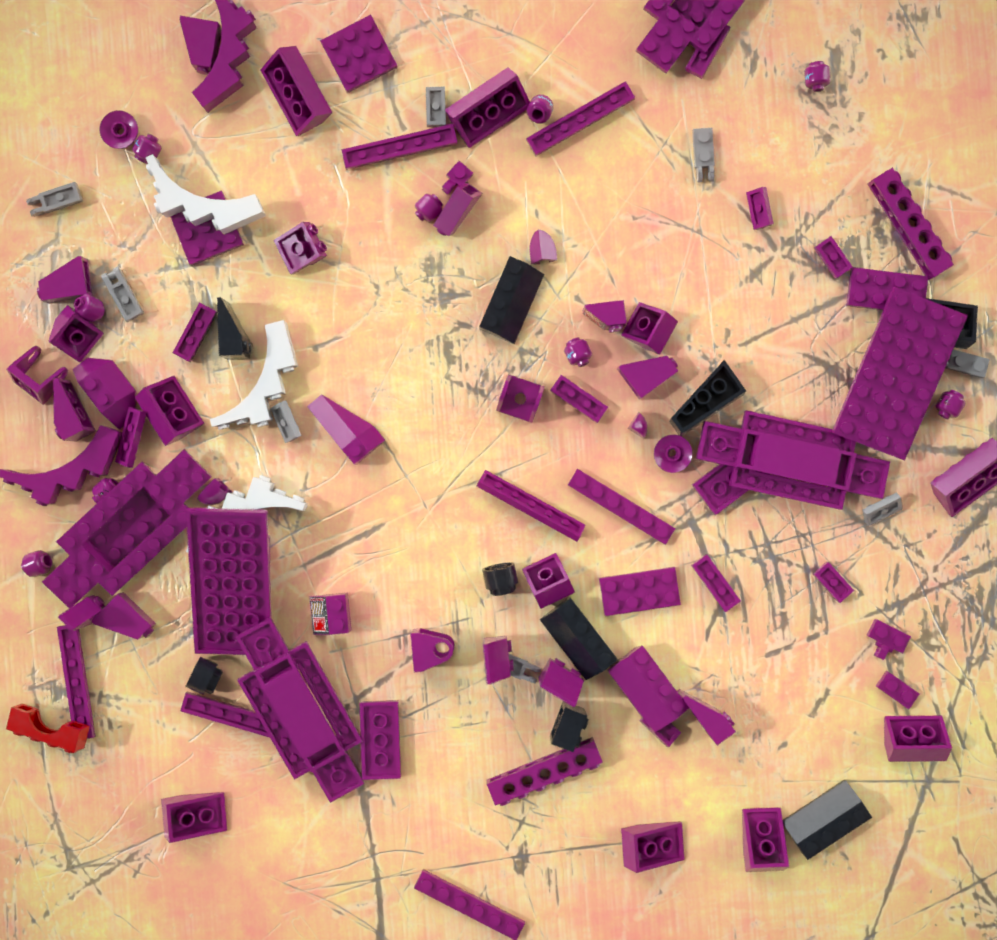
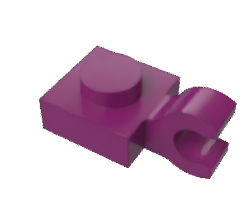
M458 161L446 174L449 180L442 186V191L448 195L456 185L460 186L466 183L473 176V172L462 162Z

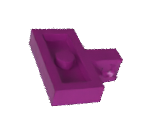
M874 619L866 635L876 640L875 645L878 647L874 656L882 660L885 659L888 652L892 653L893 649L903 654L911 636L877 619Z

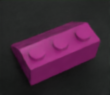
M175 376L146 386L135 396L141 409L147 412L148 420L165 446L182 439L205 424Z
M942 716L884 717V746L889 762L947 761L952 746Z

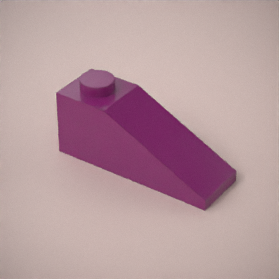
M88 596L60 614L58 618L71 631L92 624L91 621L105 607V602L99 596Z

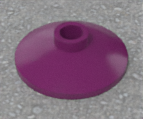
M121 110L112 111L105 115L100 123V136L108 146L115 149H124L132 145L136 140L138 124L128 112ZM124 129V132L119 135L118 131Z
M675 434L667 435L657 442L654 448V459L662 470L670 473L680 472L690 464L692 448L684 437ZM670 450L676 451L674 456H669Z

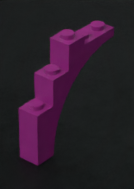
M215 0L222 25L218 56L209 74L192 91V94L207 113L244 86L240 80L243 77L236 67L250 58L247 52L249 47L243 38L257 28L254 23L256 18L251 11H245L242 6L238 8L232 0Z
M100 425L93 440L85 450L60 468L36 474L0 469V478H3L4 483L15 485L16 483L21 485L22 490L32 492L30 498L35 499L39 505L55 504L61 488L70 492L81 490L87 474L99 478L100 475H108L120 444L122 432Z

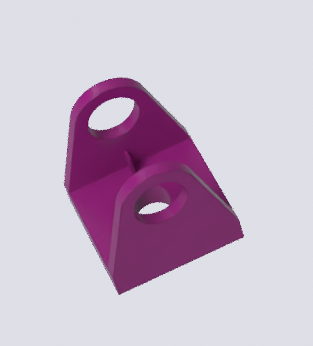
M34 346L7 368V371L16 385L44 405L54 393L53 379L58 377L65 379L69 370L66 367H61L39 385L26 375V372L41 353V348Z
M508 374L496 411L532 423L543 394L544 386ZM519 393L524 394L526 397V401L523 404L515 402V396Z
M415 628L411 631L414 672L425 671L451 658L455 646L451 636L423 628ZM436 644H447L449 651L445 653L439 652L436 649Z

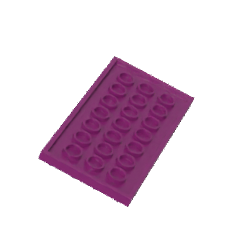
M893 287L832 433L905 461L968 315Z
M187 508L186 522L195 654L245 655L235 636L269 617L272 618L267 510Z

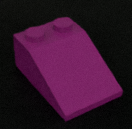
M61 378L53 379L54 425L56 426L55 432L57 436L63 441L76 442L96 432L71 381Z
M507 636L484 638L483 650L487 685L511 677L510 671H514L513 659L509 660L508 652H512L511 640H507Z
M550 658L538 677L540 687L575 707L584 682L581 677L582 673L574 668L569 670L564 667L565 663L558 658H555V660Z
M681 689L677 691L716 745H719L736 732L733 728L735 723L725 711L721 713L717 708Z
M224 792L179 795L161 799L164 837L169 843L227 831Z
M781 807L742 809L745 871L766 872L784 871L787 869L789 861Z
M680 821L638 824L621 829L624 867L635 873L685 860L682 822Z

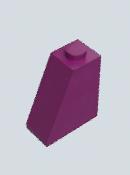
M180 15L179 20L191 65L198 73L207 75L218 56L222 28L216 21Z
M468 182L457 186L433 226L444 236L454 234L481 197L482 192Z
M77 256L38 281L37 295L41 301L53 303L74 300L84 294L93 296L88 259Z
M668 356L623 364L617 370L637 398L641 399L677 373L678 365L672 357L669 359Z
M124 592L118 593L91 621L94 625L137 640L150 636L154 631L152 628L156 625Z

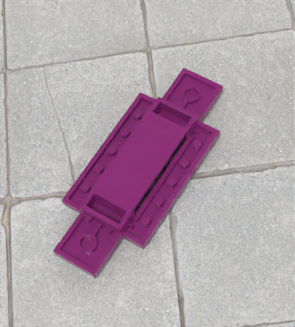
M649 0L643 10L658 21L637 47L636 52L667 74L689 44L705 54L745 0Z
M747 410L744 411L741 429L704 421L696 456L698 460L733 467L729 486L843 510L846 492L883 499L890 461L854 453L856 442L832 433L833 429Z
M185 449L157 475L142 461L56 541L70 556L50 573L42 583L68 608L73 607L97 583L113 596L187 527L186 510L189 507L184 502L212 476Z
M271 617L236 635L235 638L254 669L239 677L237 681L294 780L309 771L313 772L330 803L363 785L364 780H362L360 773L347 750L363 741L308 642L305 641L289 650Z

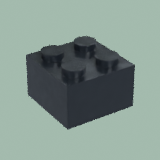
M562 702L550 734L552 745L570 752H574L575 747H579L582 737H580L581 731L586 729L589 721L584 708L579 706L572 707L568 703Z

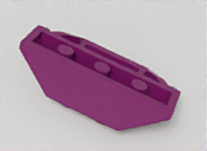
M86 358L73 368L77 383L101 414L120 430L124 427L128 407H136V390L113 360Z

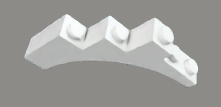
M153 154L146 157L148 162L146 168L149 174L154 176L156 182L153 184L159 193L154 195L156 200L154 206L157 212L163 214L166 218L183 211L187 222H191L194 226L212 219L216 230L226 234L266 216L255 194L232 200H215L194 195L174 183L164 172L158 159Z
M281 320L265 325L267 356L257 384L250 394L235 408L223 415L210 419L212 427H218V430L229 428V424L235 422L237 425L248 423V419H250L252 425L263 427L269 425V421H273L268 398L276 400L282 398L281 395L286 393L280 371L289 373L294 371V367H298L287 322Z
M260 475L259 478L253 477L246 497H244L245 493L236 490L233 493H227L222 509L259 510L268 507H289L305 511L308 503L303 502L304 498L293 495V498L286 496V492L275 488V491H272L275 483L270 482L271 478ZM208 506V508L218 509V508L213 507V506Z

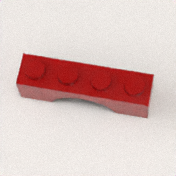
M22 703L11 707L6 730L12 731L17 736L30 737L32 741L45 742L49 747L62 748L67 753H76L85 748L90 726L72 720L63 724L59 730L51 729L43 723L38 708Z

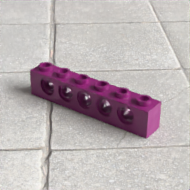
M893 167L868 183L869 188L925 276H929L928 280L954 265L951 255L944 250L941 239L934 234L931 223L924 218L921 213V207L914 202L911 197V191L903 185L900 174ZM888 187H892L894 189V195L888 191ZM899 203L905 206V211L900 210ZM909 219L915 222V227L910 226ZM919 235L925 238V244L920 242ZM930 251L935 254V260L930 258Z
M591 737L582 741L578 748L575 747L574 752L562 749L487 779V787L495 806L499 804L504 806L510 803L511 799L516 797L521 799L528 796V792L536 790V792L546 788V785L551 783L559 784L564 781V778L568 776L576 777L588 768L589 770L596 769L603 761L595 741ZM584 755L586 759L584 762L579 763L576 761V757ZM566 762L568 767L561 770L558 768V764ZM548 769L550 774L547 777H543L540 775L541 770ZM525 776H529L533 780L531 783L525 784L522 782V779ZM511 783L515 788L512 791H507L504 786Z

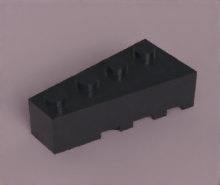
M723 360L671 417L669 422L677 434L683 436L746 393V389L726 361Z

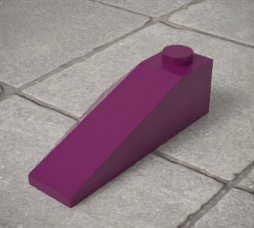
M322 394L307 406L354 465L361 462L385 441L384 437L372 424Z

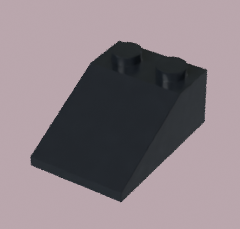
M217 297L219 356L227 360L250 359V354H253L252 343H250L230 303L221 297Z

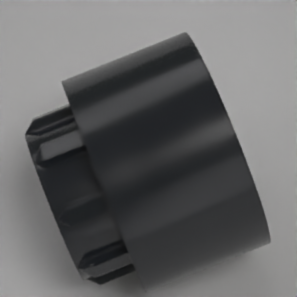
M513 562L494 564L482 569L485 587L487 590H490V594L501 596L515 591V584L518 583V578Z
M200 656L189 677L186 688L202 695L205 692L212 694L223 672L217 668L218 664Z

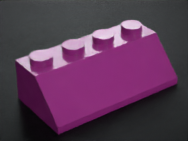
M297 46L278 48L260 69L296 136H300L322 124L333 113Z
M507 67L446 108L445 112L467 147L471 148L527 110L530 101L518 75Z
M991 438L987 442L982 443L976 450L967 454L961 461L952 465L946 472L935 477L930 482L933 494L951 517L958 514L997 485V441Z
M643 645L635 647L607 670L653 733L675 721L689 709L688 705Z

